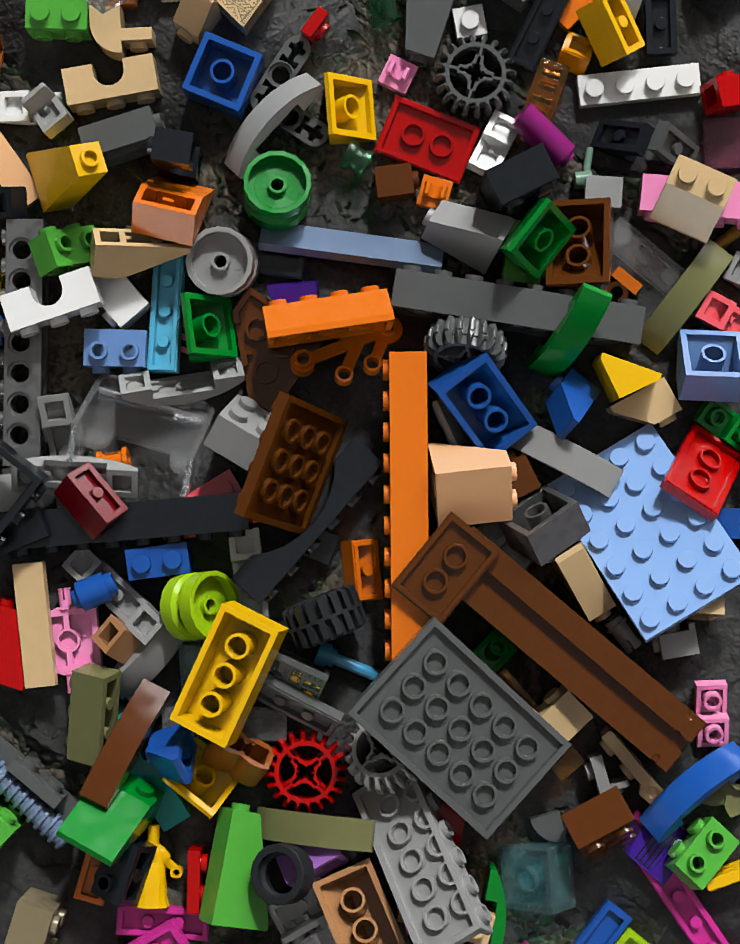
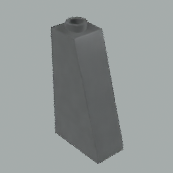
M406 0L405 58L409 59L410 63L418 67L434 66L455 0Z

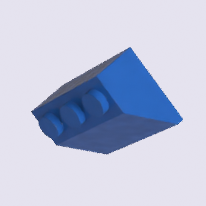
M486 352L451 364L427 383L473 447L506 450L538 425Z

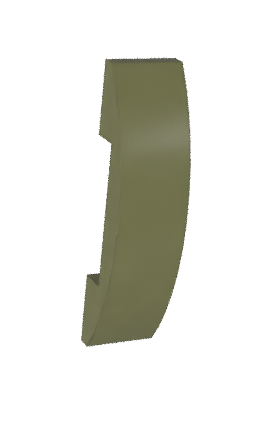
M708 239L707 243L696 254L677 282L644 322L641 343L658 355L697 308L734 257L711 239Z
M257 806V813L261 814L262 839L338 850L373 852L376 820Z

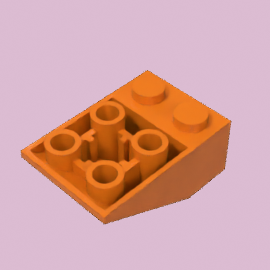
M154 176L141 183L133 200L131 232L146 237L171 241L176 244L193 246L214 196L215 189Z

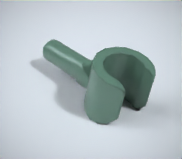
M586 147L583 171L574 172L573 183L575 190L585 189V179L587 175H592L593 147Z

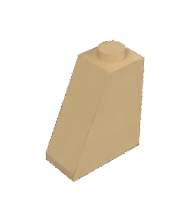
M582 542L569 546L558 554L551 564L585 620L590 622L594 619L598 623L612 614L610 609L616 605Z

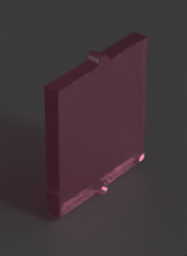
M740 117L703 118V141L700 143V146L703 148L704 165L713 169L740 168Z

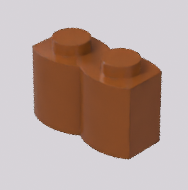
M241 731L237 742L227 748H223L208 740L201 760L216 771L229 773L237 782L255 787L269 770L275 754L273 753V748L267 743L255 738H248Z

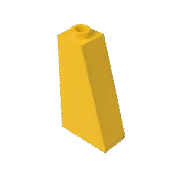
M99 141L26 154L43 213L72 208L108 172Z

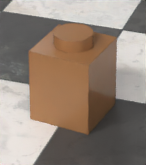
M111 614L91 638L106 655L124 665L142 642L124 626L125 623L121 619Z

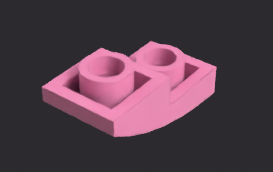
M726 680L694 681V713L707 723L696 736L697 747H720L729 743V716L727 714L728 684Z

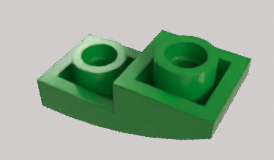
M704 401L691 420L740 452V414L735 413L722 402Z

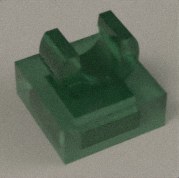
M368 0L372 28H384L391 22H397L405 17V13L397 12L396 5L403 0Z

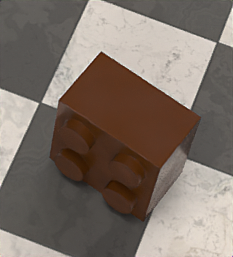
M617 786L561 815L577 848L586 860L592 858L595 861L603 858L610 853V847L618 843L623 846L634 841L637 838L636 833L641 831Z

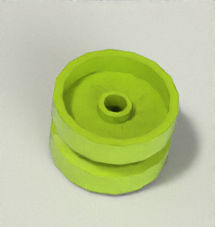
M217 570L177 574L167 582L162 591L160 600L161 619L166 630L176 639L182 641L205 640L221 604L232 600L240 603L239 593L234 582L226 574Z

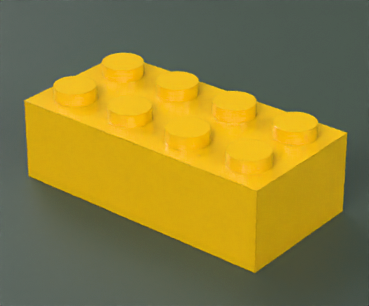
M234 600L222 603L169 719L223 748L236 743L289 628Z

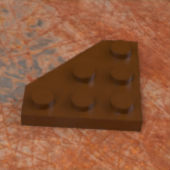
M249 286L232 311L248 397L271 412V406L277 399L279 391L289 394L300 378L290 368L292 354L300 349L316 350L322 346L324 341L268 349L262 307L268 306L270 300ZM300 357L297 359L298 362L302 364L307 363L309 361L305 357Z

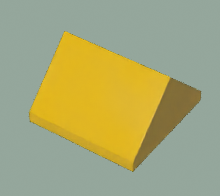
M332 72L324 73L329 144L376 141L372 80Z
M603 352L595 357L592 362V366L610 403L660 380L662 376L659 372Z
M196 736L194 740L197 744V751L191 783L184 785L165 777L162 778V781L211 819L238 782L229 773L216 771L201 760L206 744Z

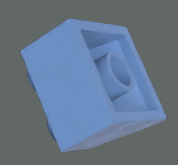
M679 329L676 362V383L679 400L740 402V332Z

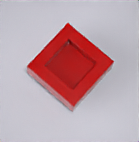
M318 6L301 29V36L305 37L311 46L317 39L321 41L331 27L329 25V12Z

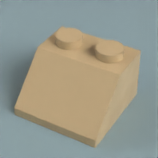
M679 154L649 219L706 244L738 179Z

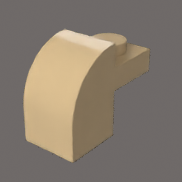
M120 4L89 5L91 33L99 48L108 57L122 61V58H126V49H130L134 53H144L148 51V48H156V36L152 27L125 28L124 12Z

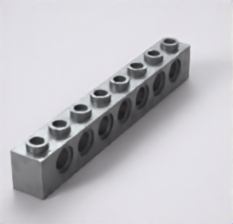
M6 219V227H3L1 231L2 245L6 246V258L1 260L2 276H5V288L1 289L0 296L19 290V279L22 276L29 275L31 279L29 287L35 290L40 304L48 306L49 276H39L32 253L26 259H19L18 251L22 246L29 245L28 242L39 235L38 231L40 229L50 226L44 219ZM5 317V319L0 321V335L4 338V350L0 351V367L4 368V380L0 381V398L3 399V411H0V429H3V441L25 458L46 456V430L42 428L37 397L47 395L48 325L39 328L40 333L28 337L30 340L28 349L19 352L17 341L22 336H17L10 332ZM26 366L29 369V377L26 381L20 383L16 378V373L21 367ZM21 397H26L29 402V407L24 413H19L16 409V402ZM24 427L28 431V439L25 443L19 444L16 441L15 435L20 428ZM0 455V460H3L2 466L11 467V463Z

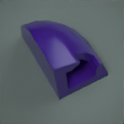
M319 280L268 285L267 289L271 300L286 299L287 303L297 302L301 296L311 294L318 296Z

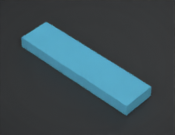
M186 255L153 267L147 370H149V373L179 374L183 322L180 293L184 292Z

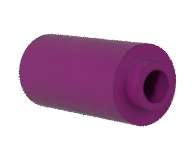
M529 103L510 123V126L531 147L543 143L554 167L560 165L563 168L575 156L572 152L575 145L532 103Z

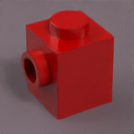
M733 70L724 71L716 74L713 79L699 86L706 116L740 111V74H734Z

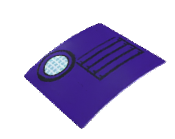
M642 825L641 831L636 834L637 838L630 842L623 851L658 882L664 885L673 874L664 864L670 857L668 851L676 842H682L687 833L679 827L659 844Z

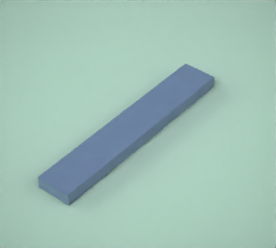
M297 225L285 231H270L261 228L258 242V250L403 269V265H415L422 268L421 272L433 274L435 269L442 270L444 254L443 250L429 242Z

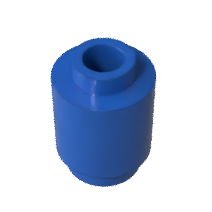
M99 572L74 582L75 589L70 591L75 606L77 608L82 606L85 612L113 601V597L119 595L111 572L105 574Z

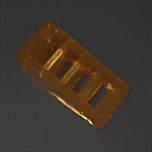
M541 58L523 109L529 103H532L538 110L547 112L546 117L551 121L570 67ZM542 72L559 77V80L544 76ZM541 83L556 90L553 93L537 86ZM534 95L550 100L551 104L548 105L533 100Z

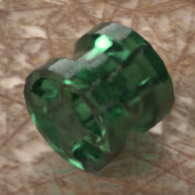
M353 140L345 151L339 163V168L342 170L349 169L354 173V177L360 180L369 168L375 152L363 150L360 148V144Z

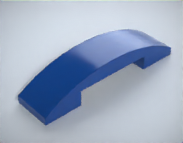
M732 741L711 752L682 773L649 805L639 818V821L659 844L683 825L682 819L726 782L733 784L740 778V747Z

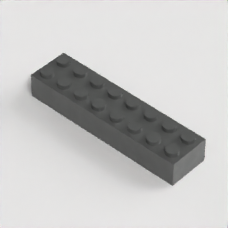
M403 265V269L396 268L391 305L394 314L437 321L439 318L447 320L449 315L455 318L460 317L461 314L469 318L474 315L475 319L481 320L485 318L488 324L495 323L497 328L503 331L550 338L568 313V303L576 294V291L558 289L557 293L545 291V286L537 284H527L526 288L515 287V282L510 280L496 279V283L483 282L484 277L466 274L464 279L452 277L453 272L435 269L434 274L421 272L422 268L419 266ZM620 299L619 303L610 302L601 322L587 344L628 351L641 344L646 307L638 306V301L632 299Z

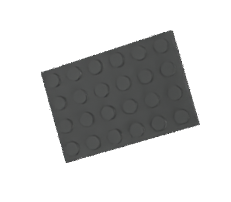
M434 616L426 622L346 711L486 840L572 745Z

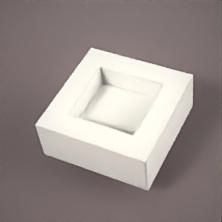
M482 4L452 9L457 40L459 37H462L465 41H468L472 34L475 35L476 39L482 38L483 35L487 36L488 32Z

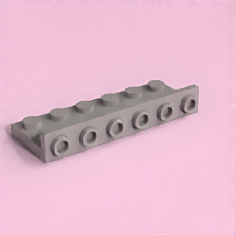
M418 777L417 782H413L410 779L406 781L407 789H402L397 785L395 794H391L387 789L383 795L378 794L375 789L369 792L364 786L352 793L361 818L376 820L373 847L413 944H463L480 933L487 936L492 934L493 929L490 925L492 921L491 914L487 907L479 900L477 895L479 887L475 879L467 873L464 866L466 864L465 855L452 839L454 831L450 823L441 814L440 808H442V804L438 796Z

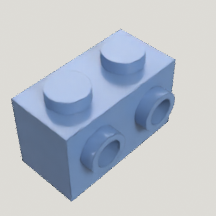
M84 329L83 366L92 369V374H110V369H123L122 374L147 370L149 332L147 330Z

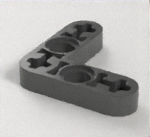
M294 35L284 43L250 96L252 109L259 104L258 97L265 98L268 94L269 88L265 86L267 83L273 89L281 85L275 83L272 79V75L277 69L287 70L290 74L288 80L301 74L311 58V46L305 37ZM299 45H302L304 55L298 54L294 58L293 66L297 68L293 69L287 63L293 55L291 47L297 48ZM297 105L292 109L298 115L297 123L292 126H286L280 122L277 126L278 129L312 150L323 148L329 140L327 126ZM304 119L308 120L305 123L308 129L315 131L317 128L321 129V140L315 138L313 142L310 141V134L304 129L301 130V134L296 133L302 127Z

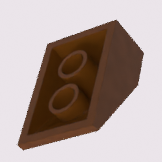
M611 198L552 201L577 230L546 268V288L581 286L583 282L589 285H610L614 244V213Z

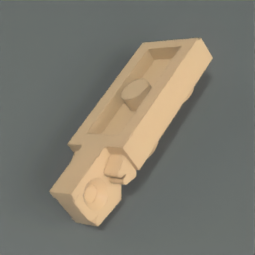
M606 724L599 730L600 736L603 739L599 742L610 757L615 754L620 759L622 764L619 767L630 781L636 778L639 782V795L651 804L664 790L610 724Z

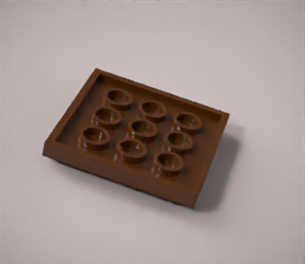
M279 391L277 399L271 406V414L266 428L260 435L259 446L254 460L248 467V476L245 484L237 496V505L234 513L298 534L304 532L312 520L348 421L292 395Z

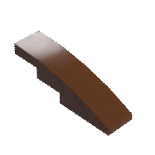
M143 678L98 755L79 792L80 797L105 810L109 808L138 761L139 752L153 732L157 718L171 697L170 691Z

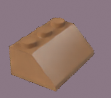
M370 858L313 883L312 886L336 944H406Z

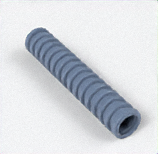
M1 760L0 796L3 795L5 797L4 801L6 803L10 801L13 804L11 808L13 810L17 808L20 811L18 813L20 816H26L27 819L25 821L27 823L31 821L34 824L33 829L36 830L38 828L41 831L40 835L42 837L46 835L48 837L47 842H53L56 850L58 848L61 849L66 841L57 837L56 832L64 822L61 819L62 815L60 813L56 815L53 812L55 809L49 808L45 801H42L38 795H35L32 790L11 774L4 765L6 762Z

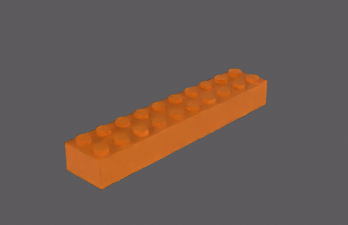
M427 351L389 352L388 359H384L382 362L383 381H389V391H383V412H389V422H383V442H389V453H383V473H389V485H383L384 504H390V516H384V535H390V547H384V566H390V578H384L385 598H390V609H384L385 629H391V640H385V661H392L429 620V616L391 586L429 539Z

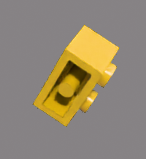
M595 0L576 10L601 67L625 57L646 45L625 0Z

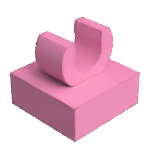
M390 54L378 79V84L405 97L418 71V66Z

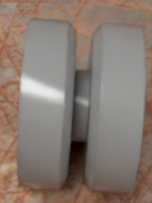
M216 226L199 233L193 246H190V253L186 255L185 260L188 276L193 283L206 293L214 296L231 298L242 295L249 286H253L259 275L260 259L257 249L250 239L227 227ZM221 259L226 260V264L223 267L219 265Z

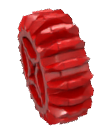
M305 727L300 729V738H296L293 730L289 731L288 737L290 742H287L285 738L280 736L277 741L282 749L271 746L276 758H273L270 766L274 768L269 769L264 776L274 777L273 780L267 783L268 789L277 786L279 788L273 795L274 799L285 795L286 798L282 804L284 807H287L292 800L296 802L294 811L299 812L301 803L306 804L307 813L312 812L313 802H316L318 809L322 810L324 809L323 798L331 804L335 801L331 791L336 794L342 793V787L336 782L345 783L347 776L338 772L347 770L348 764L338 763L339 760L345 757V753L340 751L334 754L333 751L339 746L337 741L332 742L328 746L326 742L329 737L323 735L321 740L317 739L318 731L314 729L312 730L311 737H306ZM312 746L321 751L313 756L306 757L294 748ZM287 754L294 766V772L288 780L284 781L281 774V761ZM328 758L332 767V775L329 782L325 785L321 781L322 778L318 774L317 769ZM299 763L305 767L314 763V767L311 770L313 777L307 773L298 777L301 770ZM306 783L313 789L316 788L317 792L304 794L296 792L292 788Z

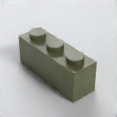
M90 662L72 670L69 681L71 695L67 712L69 726L66 737V759L93 767L118 721L121 670Z

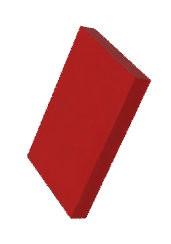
M396 95L374 153L400 164L411 162V168L433 177L452 181L453 185L459 186L481 128Z
M694 422L688 429L659 487L712 522L718 516L740 469V452Z

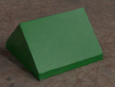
M190 292L180 293L187 353L190 363L195 364L237 358L238 351L231 298Z

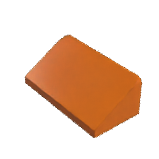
M378 538L342 541L341 554L344 585H354L361 602L383 599Z

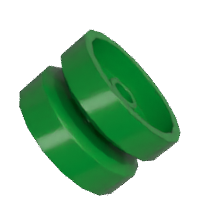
M268 151L256 156L248 164L243 176V204L249 219L261 228L270 231H285L297 226L306 216L310 205L311 174L305 163L297 156L285 151Z

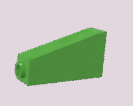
M232 802L231 808L222 806L219 808L199 920L215 926L268 931L267 903L257 896L251 881L252 863L258 852L263 849L261 814L251 812L250 805Z

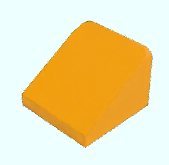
M568 31L557 59L556 67L576 75H584L594 51L589 39Z

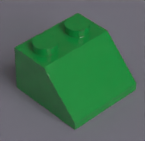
M539 198L526 212L524 218L514 231L507 236L500 250L514 264L536 279H539L577 229L549 198Z

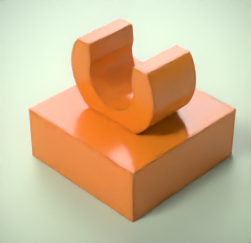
M424 174L416 206L436 210L442 200L449 201L453 182Z
M618 266L611 274L617 281L610 282V285L606 286L605 291L610 292L615 286L621 287L623 294L618 299L619 302L620 299L628 298V290L636 295L643 285Z

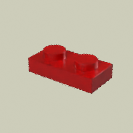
M192 844L188 850L187 914L200 913L205 887L203 885V873H207L209 866V854H204V845Z

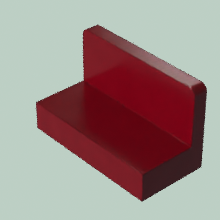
M89 461L67 474L54 492L55 496L93 540L99 537L108 525L125 515L129 510Z

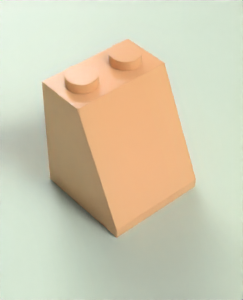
M428 443L429 491L437 526L442 523L451 511L468 525L513 520V508L518 507L516 489H512V481H517V468L515 462H510L506 450Z

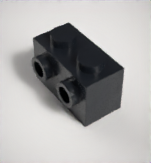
M138 837L111 867L101 862L94 875V883L90 892L117 907L137 906L158 846Z

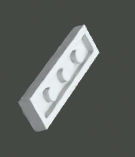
M699 63L579 75L576 77L579 109L700 96L701 94L699 87L701 86Z

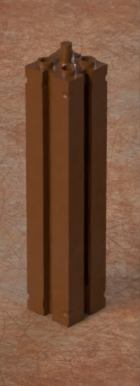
M470 526L501 552L462 600L667 772L682 754L681 750L688 742L691 743L707 723L497 545L485 537L478 529Z

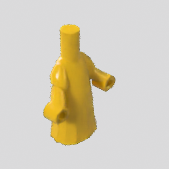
M150 824L147 827V841L158 847L138 905L133 906L136 908L162 909L169 907L166 867L170 870L172 878H180L184 872L183 867L177 865L170 858L169 851L159 844V824ZM174 870H178L179 874H175Z

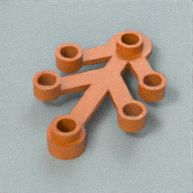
M395 317L392 331L339 338L340 341L313 351L306 349L297 350L291 356L290 368L295 375L306 377L312 374L316 363L347 352L343 364L335 370L334 379L338 385L348 386L353 381V370L364 345L376 341L372 353L364 358L363 370L368 375H377L381 370L382 357L387 345L397 342L402 336V324ZM300 357H305L309 361L307 363L302 364L298 362L297 359ZM373 361L378 366L370 368L367 366V363ZM346 372L350 377L342 379L339 377V374Z

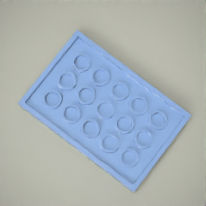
M645 425L597 454L624 470L610 498L582 485L581 482L565 474L546 485L578 502L591 530L581 538L580 542H582L590 558L646 643L740 587V552L717 518L711 522L659 487L674 456L653 425Z

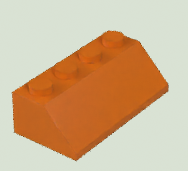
M372 285L360 289L361 292L348 294V290H338L329 293L330 297L317 298V295L311 294L299 297L297 302L287 303L286 299L269 301L268 306L262 307L268 349L391 331L395 317L387 288L379 289V286Z

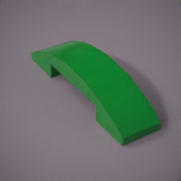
M583 282L568 303V313L544 346L541 344L537 346L525 363V368L550 378H555L564 372L578 357L594 334L612 300V294Z
M488 862L483 894L485 900L494 902L493 909L496 916L492 928L493 933L488 944H503L506 927L505 895L495 864Z

